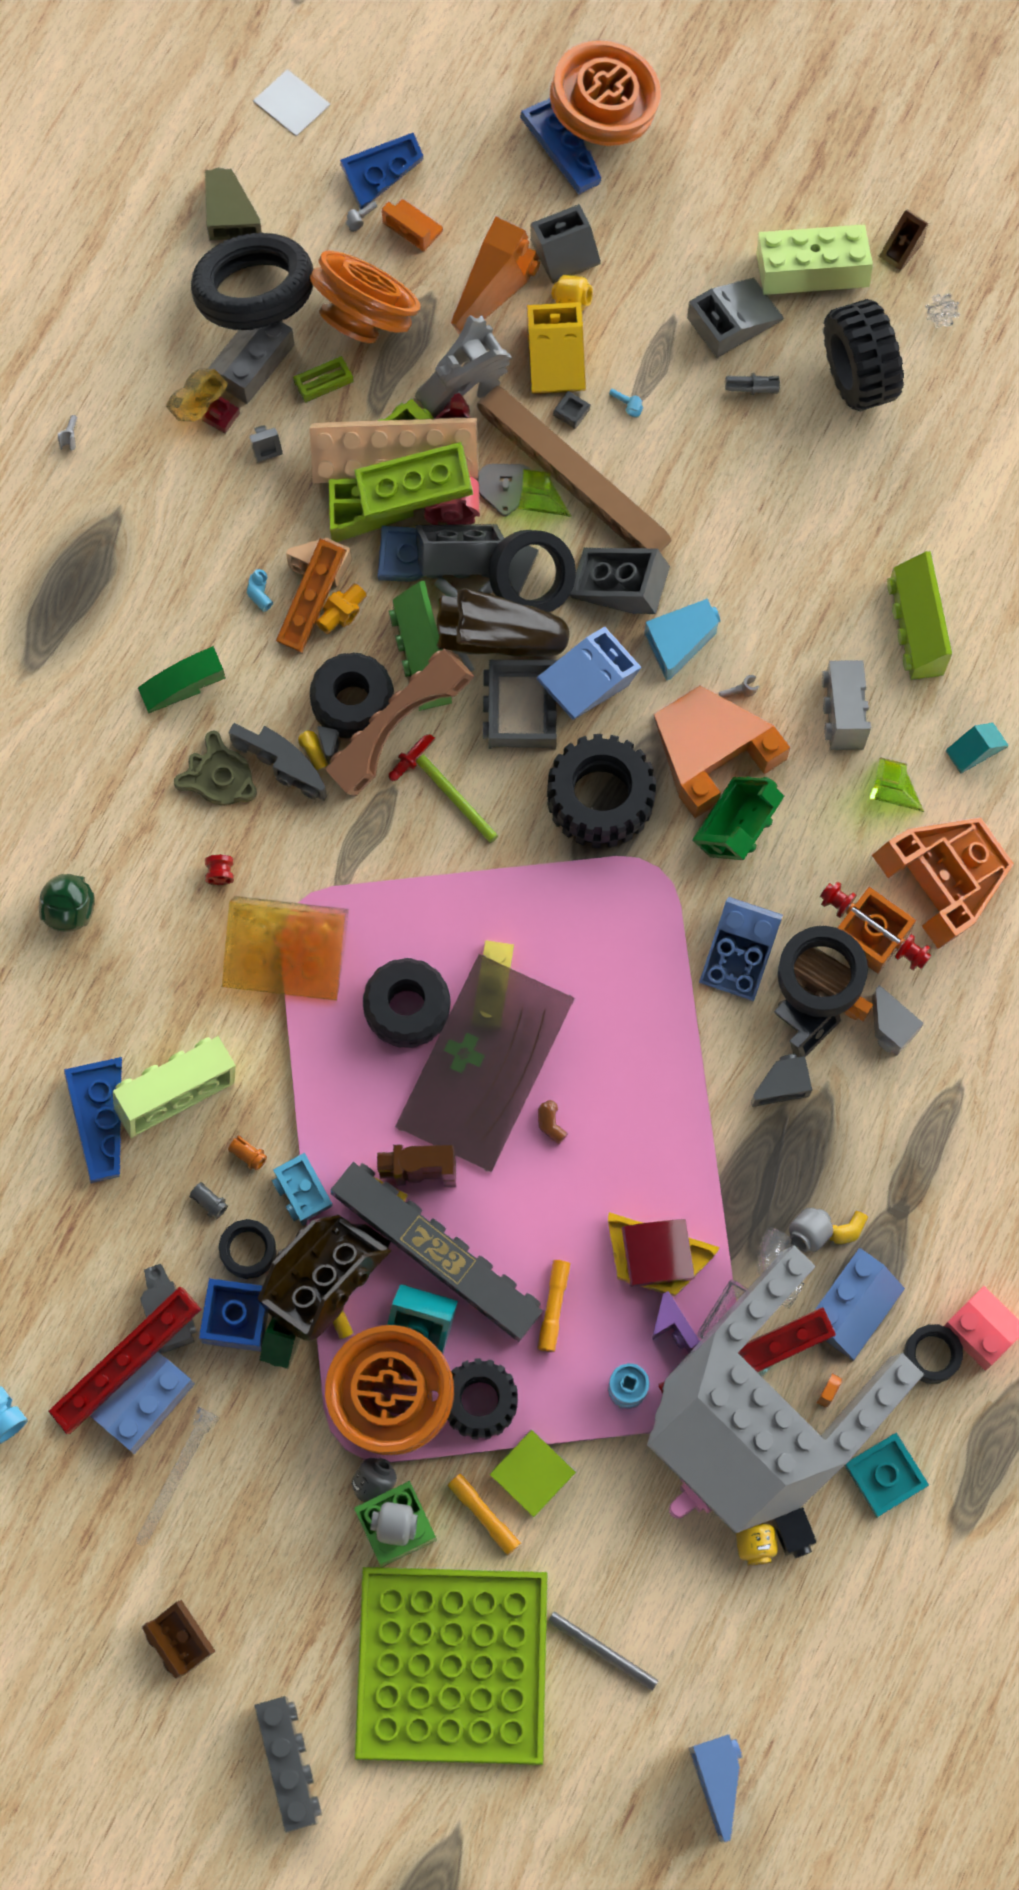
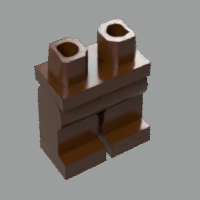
M393 1145V1152H377V1171L379 1172L380 1179L395 1178L397 1186H406V1181L415 1184L420 1183L424 1179H443L444 1187H456V1155L454 1145L409 1146L404 1149L403 1145Z

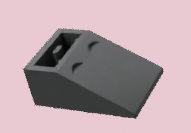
M755 278L711 288L689 301L687 319L716 358L784 320V317L767 295H763V290Z

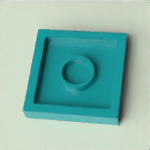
M897 1432L844 1465L876 1518L929 1486V1483Z

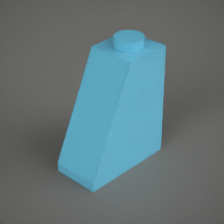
M708 599L646 622L645 636L666 681L672 679L716 635L720 615L715 606L711 607Z

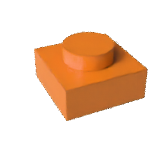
M860 996L857 1002L844 1013L854 1020L859 1018L864 1022L873 1004Z

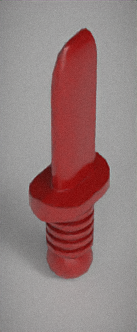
M426 734L419 739L407 754L401 752L398 755L400 762L389 773V779L393 782L397 781L409 767L415 769L417 767L415 761L431 745L435 737L431 734Z

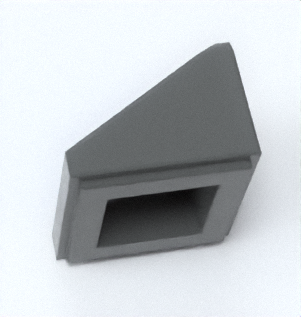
M318 726L319 737L329 765L331 757L338 752L340 746L339 733L335 729Z

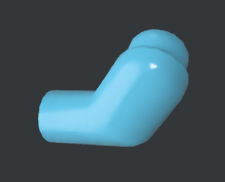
M257 569L249 577L247 594L263 612H266L273 605V602L264 593L268 577L265 571Z

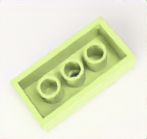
M865 224L758 232L756 255L763 295L870 287L873 262Z
M219 1036L213 1039L205 1038L199 1041L194 1046V1049L186 1053L180 1051L172 1055L168 1059L169 1062L159 1067L158 1065H153L144 1070L142 1076L134 1080L126 1079L115 1087L116 1089L113 1090L114 1110L130 1138L234 1084L236 1065Z

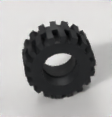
M478 1358L473 1362L468 1360L462 1362V1366L459 1368L455 1367L451 1371L454 1381V1400L447 1420L454 1430L459 1431L460 1435L464 1437L466 1435L470 1436L474 1440H478V1438H485L486 1440L495 1434L498 1436L512 1423V1419L517 1411L518 1390L512 1375L508 1374L505 1371L506 1368L501 1364L498 1366L492 1360L488 1359L486 1362ZM486 1383L496 1390L498 1403L493 1412L485 1416H474L464 1409L462 1394L469 1385Z

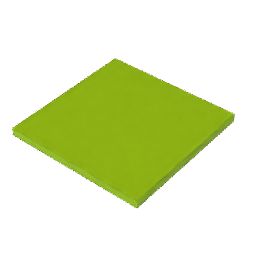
M363 1567L355 1760L543 1765L548 1572Z

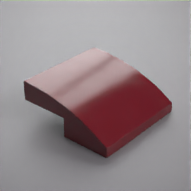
M686 1219L656 1221L622 1227L630 1287L658 1285L662 1282L690 1281L695 1278Z

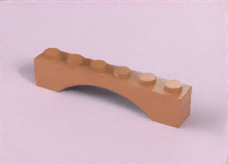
M446 649L435 652L429 658V664L422 671H417L410 677L406 688L392 695L389 699L390 704L383 711L376 712L370 718V724L363 731L355 733L349 740L350 744L343 751H338L331 757L330 764L325 770L346 794L357 796L376 777L378 761L383 746L390 733L404 717L427 702L440 698L455 697L475 677L453 652Z

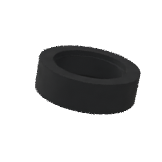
M521 530L510 534L498 544L489 564V581L495 596L520 605L533 606L549 613L559 608L567 600L572 592L576 578L575 561L570 549L559 537L545 531ZM529 545H539L547 550L554 560L556 569L555 580L550 590L542 597L534 600H526L520 597L513 590L509 580V566L513 557L519 550Z
M814 926L804 929L788 941L781 954L778 966V983L781 992L795 1009L804 1014L814 1017H831L841 1014L851 1008L862 994L868 974L866 955L857 940L841 929L831 926ZM813 947L832 948L841 953L847 960L851 970V980L847 987L836 995L829 997L812 995L805 991L796 980L794 964L797 958L804 951Z

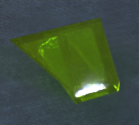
M523 469L518 509L572 517L553 485L549 472Z
M880 757L870 798L924 812L907 773V764Z

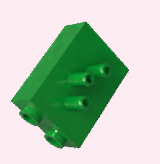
M733 777L692 841L709 857L744 860L748 853L756 850V840L764 828L772 825L773 819L771 817L785 796L777 789L778 785L770 778Z

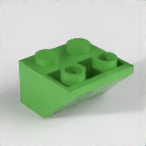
M410 1481L354 1508L381 1567L437 1541ZM385 1502L408 1505L413 1509V1514L418 1515L414 1540L409 1539L405 1546L381 1543L377 1540L376 1531L371 1530L373 1512H380L381 1506Z

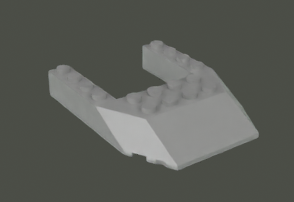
M795 1245L783 1250L665 1379L664 1392L660 1406L656 1411L654 1428L650 1433L647 1444L734 1533L800 1509L848 1463L924 1375L903 1353L889 1357L820 1436L738 1354L816 1267Z

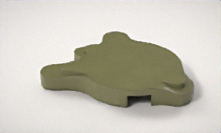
M218 731L208 732L205 736L207 753L205 755L198 753L190 755L188 770L174 778L175 788L179 791L197 792L205 800L216 805H230L240 801H252L256 797L257 790L252 783V774L248 762L240 754L228 749L224 745Z

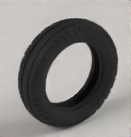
M273 233L240 235L237 238L233 237L213 247L199 260L192 274L191 293L200 313L207 320L220 327L232 330L269 327L268 325L272 326L288 319L304 306L313 290L310 275L314 268L304 248L288 237ZM271 265L280 267L288 272L287 277L280 285L258 296L236 298L226 296L217 291L224 279L234 272L247 267Z

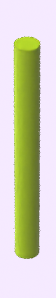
M425 755L420 756L416 763L490 843L494 842L498 838V834Z

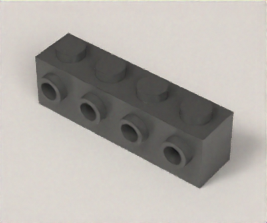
M283 1696L255 1704L285 1832L319 1823L317 1816L322 1815L318 1796L312 1797L309 1784H313L314 1779L310 1764L304 1765L301 1753L306 1752L302 1732L296 1733L294 1721L298 1720V1714L294 1701L289 1702L288 1697Z

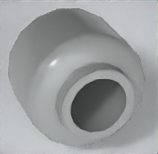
M806 1208L802 1210L790 1223V1241L803 1252H816L821 1249L833 1234V1226L829 1214L822 1209Z
M385 1502L381 1506L380 1512H373L371 1530L376 1531L377 1540L381 1543L405 1546L409 1539L414 1540L418 1515L413 1514V1509L408 1505Z

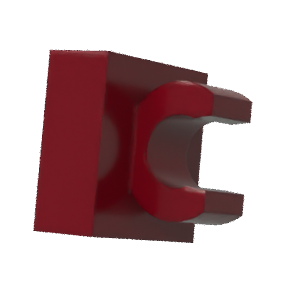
M216 395L202 415V420L226 434L239 416L240 409Z

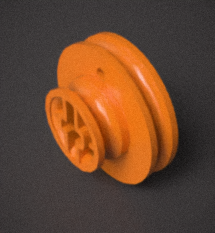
M589 41L569 49L559 60L550 86L551 106L562 125L585 141L605 146L623 145L641 137L651 126L661 98L658 77L648 61L631 48L610 41Z
M324 251L321 253L318 259L321 267L313 269L310 280L314 287L326 299L332 302L331 304H322L319 310L321 317L339 332L365 343H376L379 333L375 327L396 333H404L410 329L412 325L410 316L417 315L421 305L417 297L406 286L383 270L354 256L338 251Z
M383 1325L372 1327L356 1334L339 1349L327 1373L325 1399L333 1423L348 1440L360 1448L375 1454L401 1455L423 1447L443 1428L453 1405L454 1381L447 1360L441 1351L425 1336L406 1327ZM402 1373L407 1374L412 1380L403 1378L401 1376ZM393 1385H396L404 1392L416 1393V1396L391 1394L390 1400L382 1393L373 1392L374 1388L393 1390ZM433 1391L438 1393V1399L433 1401ZM375 1404H378L380 1407H382V1408L385 1409V1410H382V1413H381V1412L376 1408Z

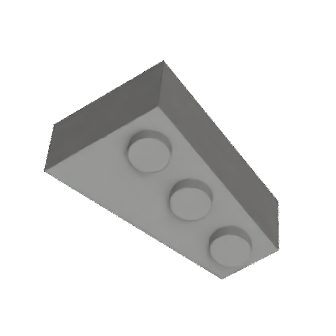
M863 660L829 661L827 671H822V687L827 688L828 696L823 699L824 714L829 716V723H825V740H830V750L864 749L871 731V723L866 722V711H868L869 706L868 701H865L866 680Z

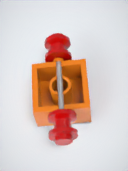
M836 882L835 885L829 883L820 895L823 899L821 905L823 907L828 905L837 909L836 916L839 918L845 912L847 913V916L837 928L847 932L857 940L866 955L867 964L870 969L879 974L896 950L898 952L894 958L899 960L905 957L911 962V970L914 971L917 967L921 970L924 968L932 956L928 953L931 947L926 945L921 948L914 943L915 936L912 934L906 939L912 931L916 919L871 887L867 888L856 904L853 901L857 895L854 892L849 895L842 892V884L840 882Z

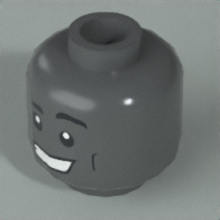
M367 1458L361 1463L354 1474L352 1487L356 1497L365 1503L392 1490L396 1484L397 1475L391 1463L386 1459Z

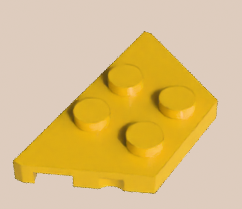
M609 1212L607 1219L617 1279L630 1283L622 1227L642 1222ZM689 1238L694 1276H696L718 1253L719 1247ZM690 1281L662 1282L658 1285L641 1287L663 1294L669 1291L672 1297H676Z

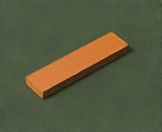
M321 538L319 539L276 642L303 653L346 554V549Z

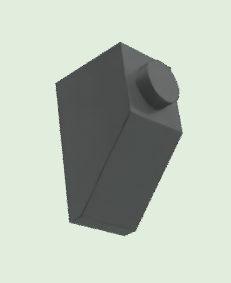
M789 1054L780 1057V1061L775 1062L753 1094L751 1100L752 1107L810 1097L812 1085L805 1056L797 1057L796 1054Z

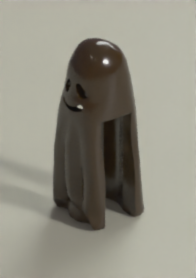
M466 588L459 589L457 597L441 596L438 599L437 631L439 633L437 647L439 650L446 649L466 654L551 657L561 654L568 645L570 631L566 622L559 616L539 608L520 605L499 596Z

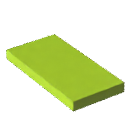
M462 442L354 470L363 516L366 522L474 495Z

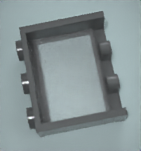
M489 660V670H484L483 686H489V696H483V713H489V722H483V739H489V749L491 747L556 749V701L536 678L557 660Z

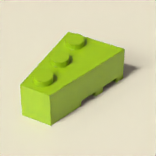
M356 478L329 479L331 540L335 542H340L414 516V511L412 510L366 522L363 516Z

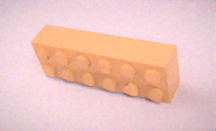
M477 418L312 423L310 426L313 483H329V479H355V469L462 442L469 475L473 478H478Z

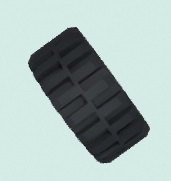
M865 299L831 310L824 319V346L831 374L834 377L835 385L839 389L842 399L846 401L848 407L857 411H863L895 401L902 393L904 387L903 361L900 356V347L895 337V331L891 327L890 319L885 315L882 306L878 305L876 301Z
M594 734L591 740H587L586 736L577 739L576 746L570 743L564 747L563 755L558 754L556 756L553 767L549 771L547 805L549 812L553 813L552 820L557 827H563L562 833L568 838L572 835L576 836V843L583 846L586 841L592 843V848H600L601 843H608L609 848L615 847L620 839L626 843L632 839L634 832L639 834L644 829L645 822L649 821L652 815L656 795V777L653 776L654 769L651 762H645L646 755L641 749H638L636 752L633 750L634 744L628 740H625L624 743L619 742V736L610 735V739H604L602 734ZM607 772L617 776L624 782L628 789V797L622 805L615 809L597 811L586 807L577 799L574 792L575 784L589 773Z

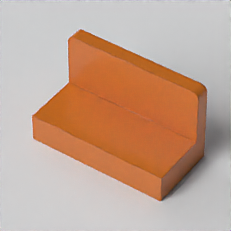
M404 199L400 200L396 206L388 201L382 208L383 224L423 252L443 231V227Z

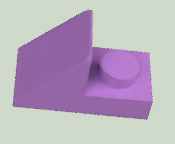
M667 1291L661 1299L652 1340L673 1328L675 1332L672 1333V1337L680 1349L685 1347L687 1352L690 1353L700 1340L669 1291Z

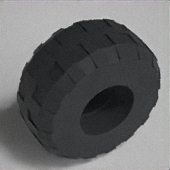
M343 653L328 659L317 669L310 685V703L316 720L322 727L337 730L340 738H351L358 731H363L370 724V718L376 712L383 711L390 704L389 699L394 695L392 680L385 667L377 662L376 659L362 653ZM348 687H359L368 693L366 699L356 705H345L339 702L336 697L339 692Z
M404 958L389 961L374 972L365 986L363 1010L366 1021L372 1032L379 1039L395 1047L413 1048L432 1041L443 1030L450 1013L451 999L446 981H444L436 968L434 969L422 960ZM402 991H413L423 998L424 1004L417 1013L403 1016L395 1013L390 1008V1001L396 994Z

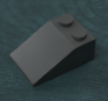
M584 548L570 597L631 614H656L670 566L658 549Z

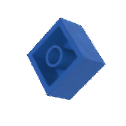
M209 1278L199 1334L202 1344L261 1352L268 1312L258 1301L262 1285Z

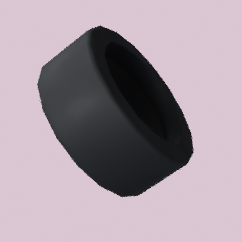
M250 1219L236 1221L228 1226L221 1235L218 1246L220 1258L226 1269L236 1277L245 1279L256 1278L266 1273L275 1260L277 1253L275 1239L268 1227L259 1221ZM244 1232L256 1233L265 1243L263 1258L252 1266L239 1265L233 1260L230 1253L231 1242L237 1235Z
M928 1324L918 1328L908 1338L903 1350L904 1355L924 1374L920 1381L927 1384H939L950 1379L960 1368L963 1360V1346L958 1336L951 1329L940 1324ZM938 1337L948 1344L951 1351V1359L943 1370L931 1372L924 1369L918 1363L916 1348L918 1343L924 1338Z

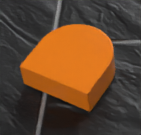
M832 1373L816 1403L825 1408L828 1407L842 1383V1378Z

